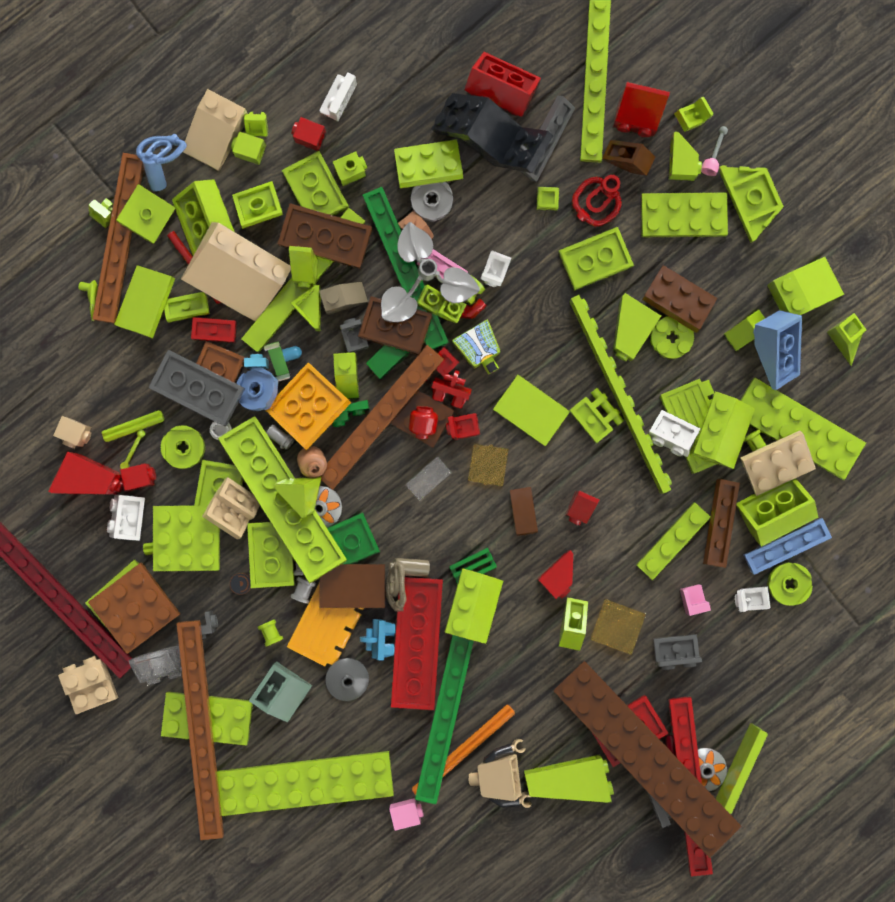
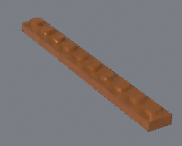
M200 620L178 622L177 632L200 840L223 838L224 832Z

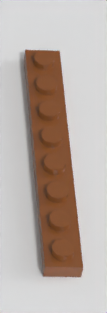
M123 153L92 318L95 321L115 324L117 319L132 231L116 222V219L137 185H141L144 170L142 161L134 154Z
M427 345L328 461L327 468L321 475V480L332 490L443 362L444 358Z

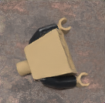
M521 739L514 740L512 745L507 744L492 750L484 757L483 763L478 765V772L469 774L470 786H480L481 795L487 797L489 801L501 808L517 807L519 804L529 808L532 805L531 802H523L526 797L530 796L528 792H521L517 754H513L514 751L523 753L526 748L520 750L516 748L517 743L523 741Z

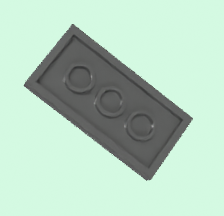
M170 350L167 351L149 386L150 389L225 427L245 390L244 387Z

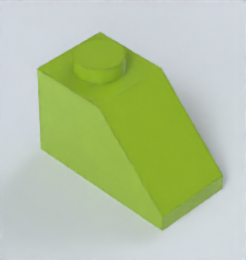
M674 132L670 140L669 179L694 181L698 174H701L702 169L699 154L679 132Z
M356 353L333 354L336 389L347 399L359 398Z
M567 597L560 630L559 647L581 650L586 634L588 601Z

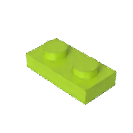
M204 292L167 299L164 307L167 322L210 314L207 294Z

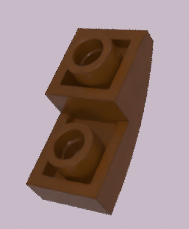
M531 487L510 490L517 536L538 533Z

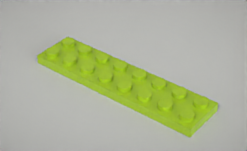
M255 416L218 438L309 584L347 561L316 510L314 509L312 514L302 518L273 487L275 483L284 479L295 478Z
M389 751L217 771L222 816L394 796Z

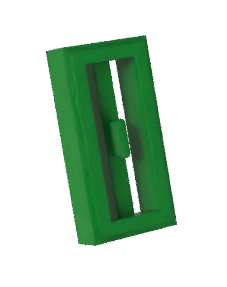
M488 547L449 566L457 584L461 570L456 572L455 568L481 555L486 554L487 558L464 569L471 571L489 561L491 565L477 571V573L484 574L497 567Z

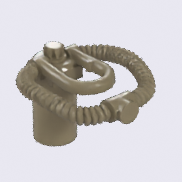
M395 558L393 563H389L386 596L390 606L395 611H403L406 602L404 577H428L430 571L428 560ZM400 593V600L395 602L393 596L396 597Z

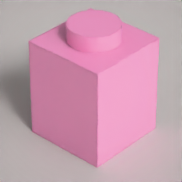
M415 798L390 804L389 810L394 830L420 824V817H423L424 814L421 803L417 804Z

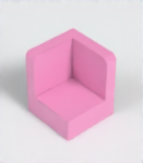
M700 584L680 589L687 615L691 616L711 611L709 602L705 601Z

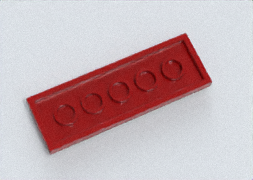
M404 577L406 602L403 611L397 612L391 707L434 710L443 579Z

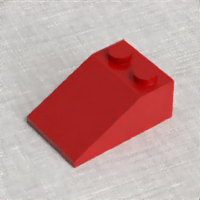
M627 82L618 103L613 127L624 133L632 131L638 133L641 137H654L670 92Z

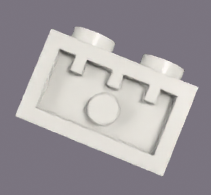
M347 73L345 77L337 75L320 108V113L339 121L357 86L354 75Z
M661 410L649 432V436L655 445L665 446L671 449V452L677 456L683 455L688 457L690 449L701 429Z
M115 494L114 499L110 501L112 519L107 524V533H110L109 537L140 541L145 498Z

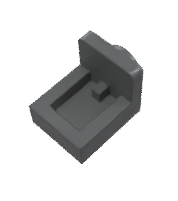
M348 319L343 322V325H340L348 353L369 348L367 340L358 337L362 325L360 319Z
M212 610L205 612L206 624L201 625L202 639L206 638V634L216 632V627H218L217 615H213Z

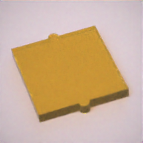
M473 444L468 481L483 483L485 486L487 484L503 486L508 449L493 447L492 444L489 446Z

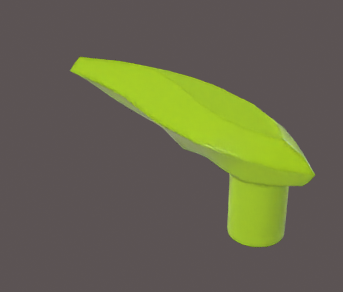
M95 280L91 283L80 282L79 290L88 292L91 320L94 321L92 318L98 291L97 282Z

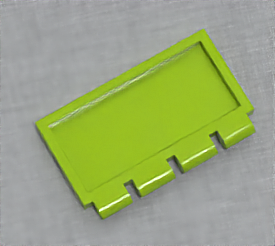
M698 379L659 396L667 413L701 429L711 403L708 396L714 394L709 380L701 382ZM698 437L690 449V454L688 457H685L692 474L716 465V463L692 455Z

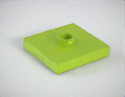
M138 184L116 219V222L154 244L175 207Z

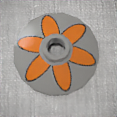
M319 486L315 510L326 527H330L338 521L342 513V503L334 490L329 487ZM317 505L322 506V512L316 510Z
M711 748L698 749L702 785L708 791H712L722 785L726 778V762L719 752ZM710 768V773L705 775L703 773L704 769Z

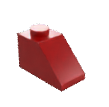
M575 491L565 514L569 516L568 521L579 526L581 522L587 524L599 499L582 491Z
M571 550L562 555L538 578L539 582L555 599L558 597L562 599L571 591L569 588L572 585L573 553Z

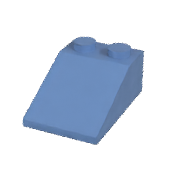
M779 310L755 324L753 331L755 336L754 345L773 390L779 389L800 375L802 316Z

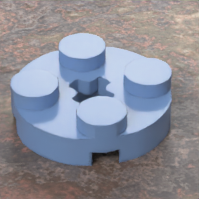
M253 367L247 373H243L237 381L238 385L245 388L240 398V404L243 407L253 411H261L263 409L267 410L272 406L277 396L278 379L271 372L263 368ZM259 384L260 391L256 394V392L253 391V388L257 387Z

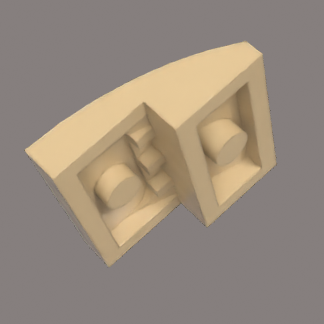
M227 477L213 496L202 517L234 538L239 539L242 537L249 520L255 517L260 505L252 493Z

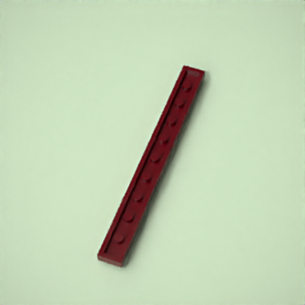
M0 522V556L119 679L122 678L137 662L129 653L127 654L120 644Z

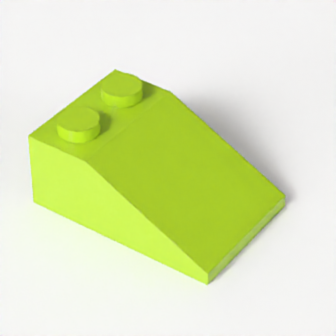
M825 257L779 277L767 285L779 310L797 315H803L844 295Z

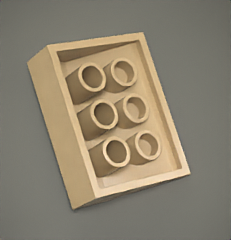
M212 222L181 280L256 322L284 284L291 271V266L222 224Z

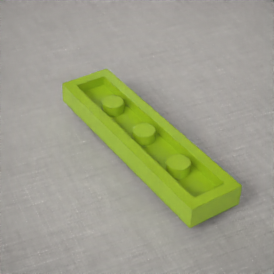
M693 502L636 566L653 580L710 519V516Z

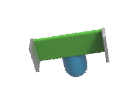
M279 341L264 346V350L269 352L278 381L289 379L290 373L286 362L298 359L302 354L301 349L293 346L282 350Z

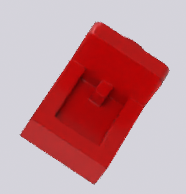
M476 413L459 417H448L449 423H446L448 435H451L453 439L458 440L481 435Z

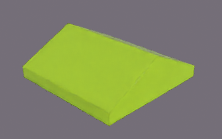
M272 181L232 195L242 229L283 215Z

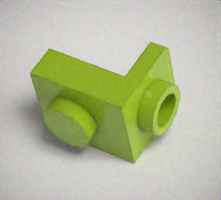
M701 97L694 104L679 109L674 115L683 131L686 132L705 123L713 116V112L706 99Z

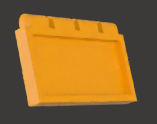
M319 582L287 647L323 666H326L327 663L332 665L338 661L342 653L335 649V647L338 646L344 649L352 634L345 630V627L354 629L361 613L355 611V608H320Z

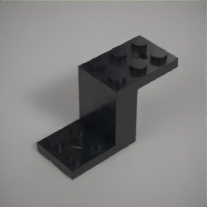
M452 93L447 98L444 108L436 117L435 123L431 128L436 134L461 138L493 166L533 173L553 138L549 131L521 127L489 97Z

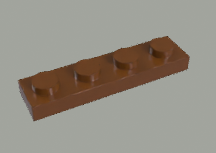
M722 479L716 480L703 564L724 568L727 566L740 485L738 482Z

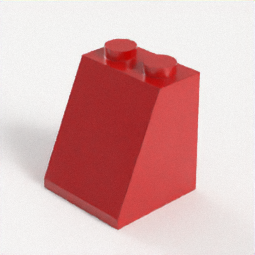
M67 452L48 492L56 494L117 495L118 492L122 491L124 485L121 473L84 455Z

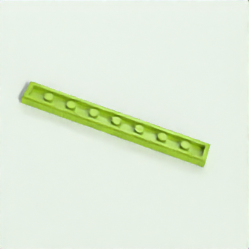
M350 208L341 216L343 219L357 223H366L364 219ZM317 257V281L334 261ZM291 278L242 337V340L259 353L295 310L291 302L309 289L298 288V285H295Z

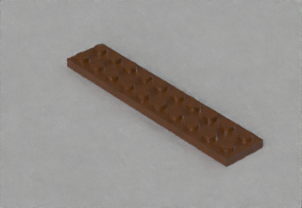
M585 661L553 690L709 858L742 827Z

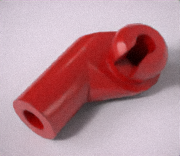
M479 298L472 306L466 305L460 318L473 319L487 305Z

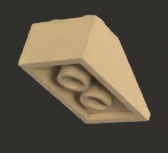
M207 89L197 107L185 140L187 146L183 153L220 171L231 151L234 137L238 136V133L241 132L245 125L244 116L248 114L246 109Z

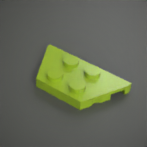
M722 165L719 167V172L749 241L752 243L784 206L767 168L756 167L751 169L741 166L734 168Z

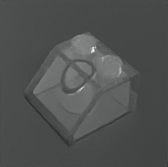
M179 645L139 655L128 660L140 683L147 682L148 685L161 682V677L168 676L169 679L182 676Z

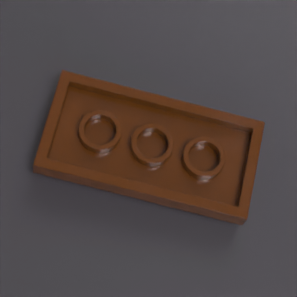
M290 203L278 246L288 249L289 246L312 248L316 257L361 269L372 227Z

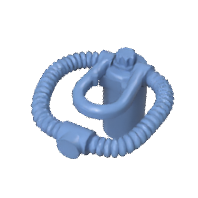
M176 134L144 139L137 146V157L143 163L150 189L153 191H161L167 186L161 164L175 160L186 149V142L180 140ZM153 143V144L148 148V150H147L145 153H143V149H144L147 145ZM161 145L167 146L165 149H161L159 154H153L156 147ZM172 145H178V148L172 154L165 158L163 157L172 149Z

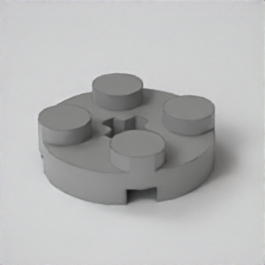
M446 182L414 186L411 194L412 208L422 219L430 222L444 218L450 212L453 204L450 186ZM428 195H430V196L436 195V196H437V197H436L437 203H435V204H433V203H431V204L427 203V202H428L427 196H428Z

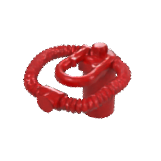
M608 175L605 179L597 176L590 177L578 186L571 200L572 206L575 208L574 210L578 212L577 218L581 222L586 221L592 226L599 227L607 224L618 215L617 213H619L622 206V199L618 192L620 187L619 178L615 175ZM591 183H599L600 186L591 192L586 199V205L590 211L595 213L603 211L611 200L615 198L616 204L611 214L599 221L589 217L590 215L583 208L581 209L578 204L580 194ZM602 191L608 199L603 202L601 207H592L590 203L591 198L595 195L597 196L598 192Z

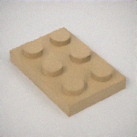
M801 431L741 457L756 496L816 469L804 434Z

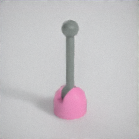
M725 126L719 129L720 135L712 158L706 159L702 164L701 172L705 175L716 176L718 173L719 163L716 160V156L723 137L728 132Z

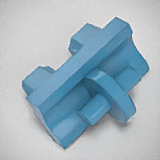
M373 619V629L367 628L366 636L360 637V642H366V650L372 651V658L384 660V657L394 656V644L385 643V635L395 634V624L381 619Z

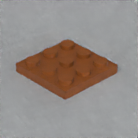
M142 562L88 602L127 654L180 615V612Z

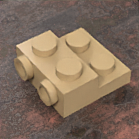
M96 656L84 660V665L76 668L75 664L63 668L64 673L58 675L65 695H69L75 714L118 698L106 664L101 659L97 660Z

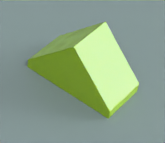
M757 310L724 333V336L735 351L755 339L753 333L755 324L764 320L765 317L760 310Z

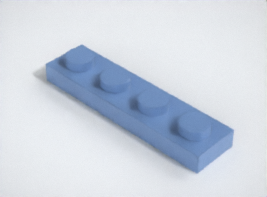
M820 518L743 556L752 574L755 575L832 537L823 518Z

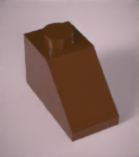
M610 140L602 159L627 172L647 176L656 156L643 144Z

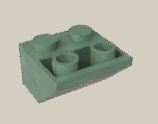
M276 662L262 680L249 702L267 714L288 722L312 685L279 662Z

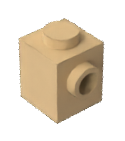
M62 416L53 436L64 440L62 444L75 449L76 446L83 447L84 444L88 443L91 437V427Z

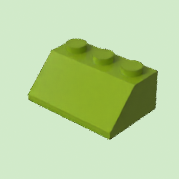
M215 180L194 181L172 199L193 256L212 222L220 223L235 232Z
M715 391L692 455L734 469L755 408L737 398Z
M796 478L756 496V494H753L736 504L750 533L761 547L818 518L815 500Z
M461 569L444 632L486 644L503 581L481 573Z

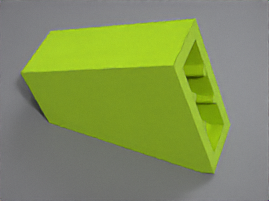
M626 293L621 297L619 303L613 351L616 352V356L622 361L626 362L629 360L631 362L661 315Z

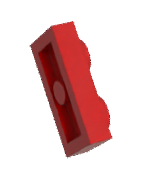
M193 317L191 339L235 343L237 322L234 320Z

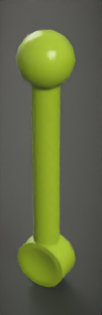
M138 430L137 438L125 462L120 464L121 469L130 467L129 462L141 438L145 436L144 430Z

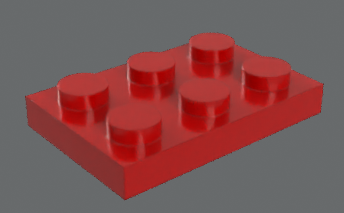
M645 695L627 705L658 739L668 734V731ZM594 735L611 765L615 767L620 764L617 758Z

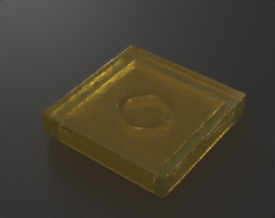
M604 599L590 640L632 655L646 614Z

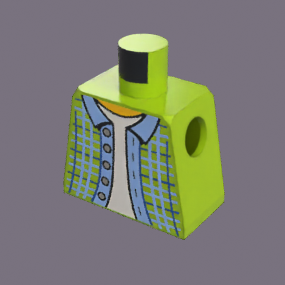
M488 319L452 340L455 348L474 369L483 365L488 375L499 369L493 358L500 354V349Z

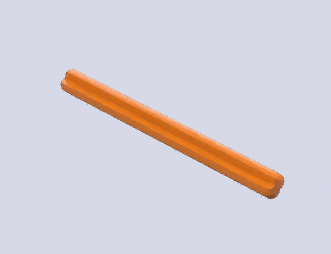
M506 705L447 757L443 777L515 714L511 706ZM418 783L412 788V791L415 795Z

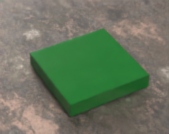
M364 513L327 528L347 559L342 564H354L380 552Z

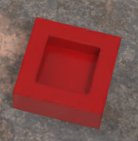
M445 347L438 353L444 360L436 369L443 377L445 373L448 374L459 363Z

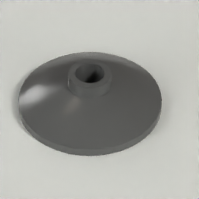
M340 659L334 662L327 671V689L332 696L339 700H355L368 687L369 675L367 669L356 659ZM347 678L352 680L349 685L344 684V680Z

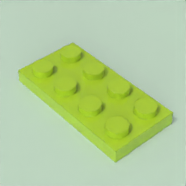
M642 193V237H726L728 235L727 193Z
M166 692L161 736L189 739L184 693ZM209 696L213 741L248 745L253 704L249 700Z

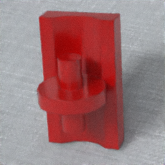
M455 370L454 376L445 373L444 380L435 378L431 387L433 388L432 399L443 402L446 393L454 395L451 405L462 408L466 400L469 399L472 389L464 387L466 380L458 378L460 371Z

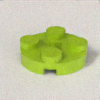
M667 316L658 321L651 331L650 342L653 349L663 358L677 359L690 351L694 342V332ZM671 332H674L678 337L674 343H671L666 338Z
M176 426L163 437L161 453L164 459L173 467L187 469L201 462L205 453V442L200 432L188 426ZM182 441H185V444L189 446L185 453H182L177 448L178 445L182 444Z
M788 562L776 566L770 573L767 582L771 596L777 602L791 606L805 602L811 595L813 587L811 586L812 578L809 571L800 564ZM793 578L795 580L793 582L795 588L787 589V584L785 583L786 580H791Z

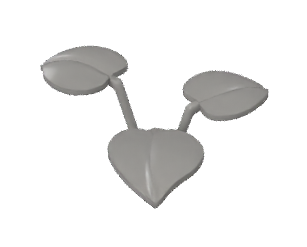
M409 222L399 236L397 249L400 257L405 262L417 260L420 263L418 269L419 277L408 294L401 287H391L383 294L381 300L382 318L389 322H402L411 318L415 314L418 304L410 296L421 280L429 281L434 276L439 282L443 283L440 288L441 295L451 303L464 302L477 294L480 289L473 277L460 268H448L444 272V279L441 278L440 272L437 271L436 262L432 259H425L430 256L433 250L431 237L425 231Z

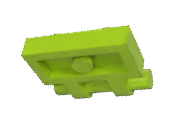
M596 388L591 392L596 399L594 402L591 403L585 397L569 411L593 441L598 443L613 430L608 424L611 420L617 426L624 420L619 415V410L617 408L614 409L609 403L606 394H602ZM601 405L608 415L603 417L596 407Z

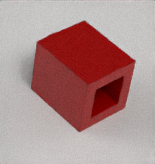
M300 117L299 122H295L291 134L295 143L319 151L326 135L325 126Z
M145 463L120 469L125 491L155 485L156 473L150 464Z

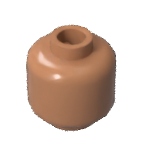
M310 446L307 450L305 448L302 449L297 456L299 469L308 478L321 476L327 468V461L323 452L315 446Z

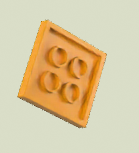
M307 363L276 396L272 406L266 411L307 450L351 402L311 364Z

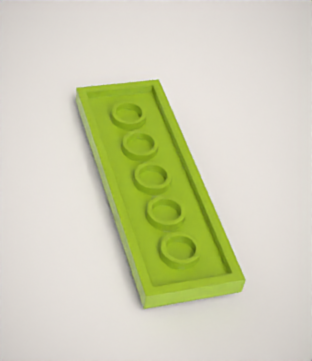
M757 378L752 379L740 400L755 408L750 426L757 430L759 429L775 441L801 431L804 434L814 464L842 480L846 479L866 442L781 392L773 390L772 387Z

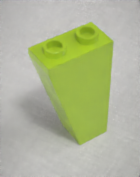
M600 754L524 771L530 797L612 802L610 795L614 794L611 781L607 782L605 774L609 773L607 761L602 760Z

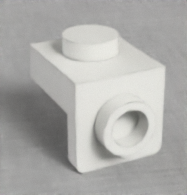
M491 251L481 276L484 283L492 287L501 286L511 258Z
M768 586L737 590L735 604L736 607H739V611L769 609Z

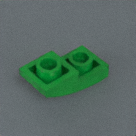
M384 345L366 364L379 379H383L396 364L401 363L409 355V352Z
M364 400L348 405L334 420L332 426H345V422H350L349 413H353V416L365 415V411L370 410L369 401Z

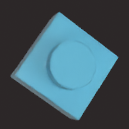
M251 354L250 358H244V367L247 369L253 367L269 369V360L263 358L262 354Z

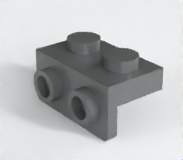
M697 634L653 638L655 664L659 667L662 666V670L674 669L675 665L683 664V667L697 666L696 663L702 662V657L699 656Z

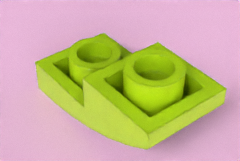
M428 284L424 287L417 301L418 306L453 323H458L467 305L463 302H448L441 295L440 291Z

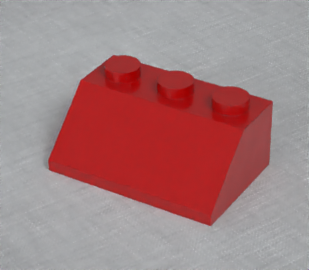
M483 52L472 67L464 90L472 96L489 97L499 107L508 110L510 114L522 117L541 78Z

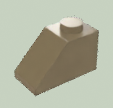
M362 282L339 284L319 291L327 315L368 303Z

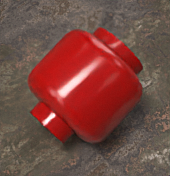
M418 406L416 410L410 413L409 430L416 434V438L428 439V436L436 433L438 415L433 411V408Z

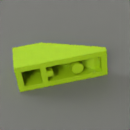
M289 246L292 281L295 285H298V288L310 289L317 282L318 259L312 248Z

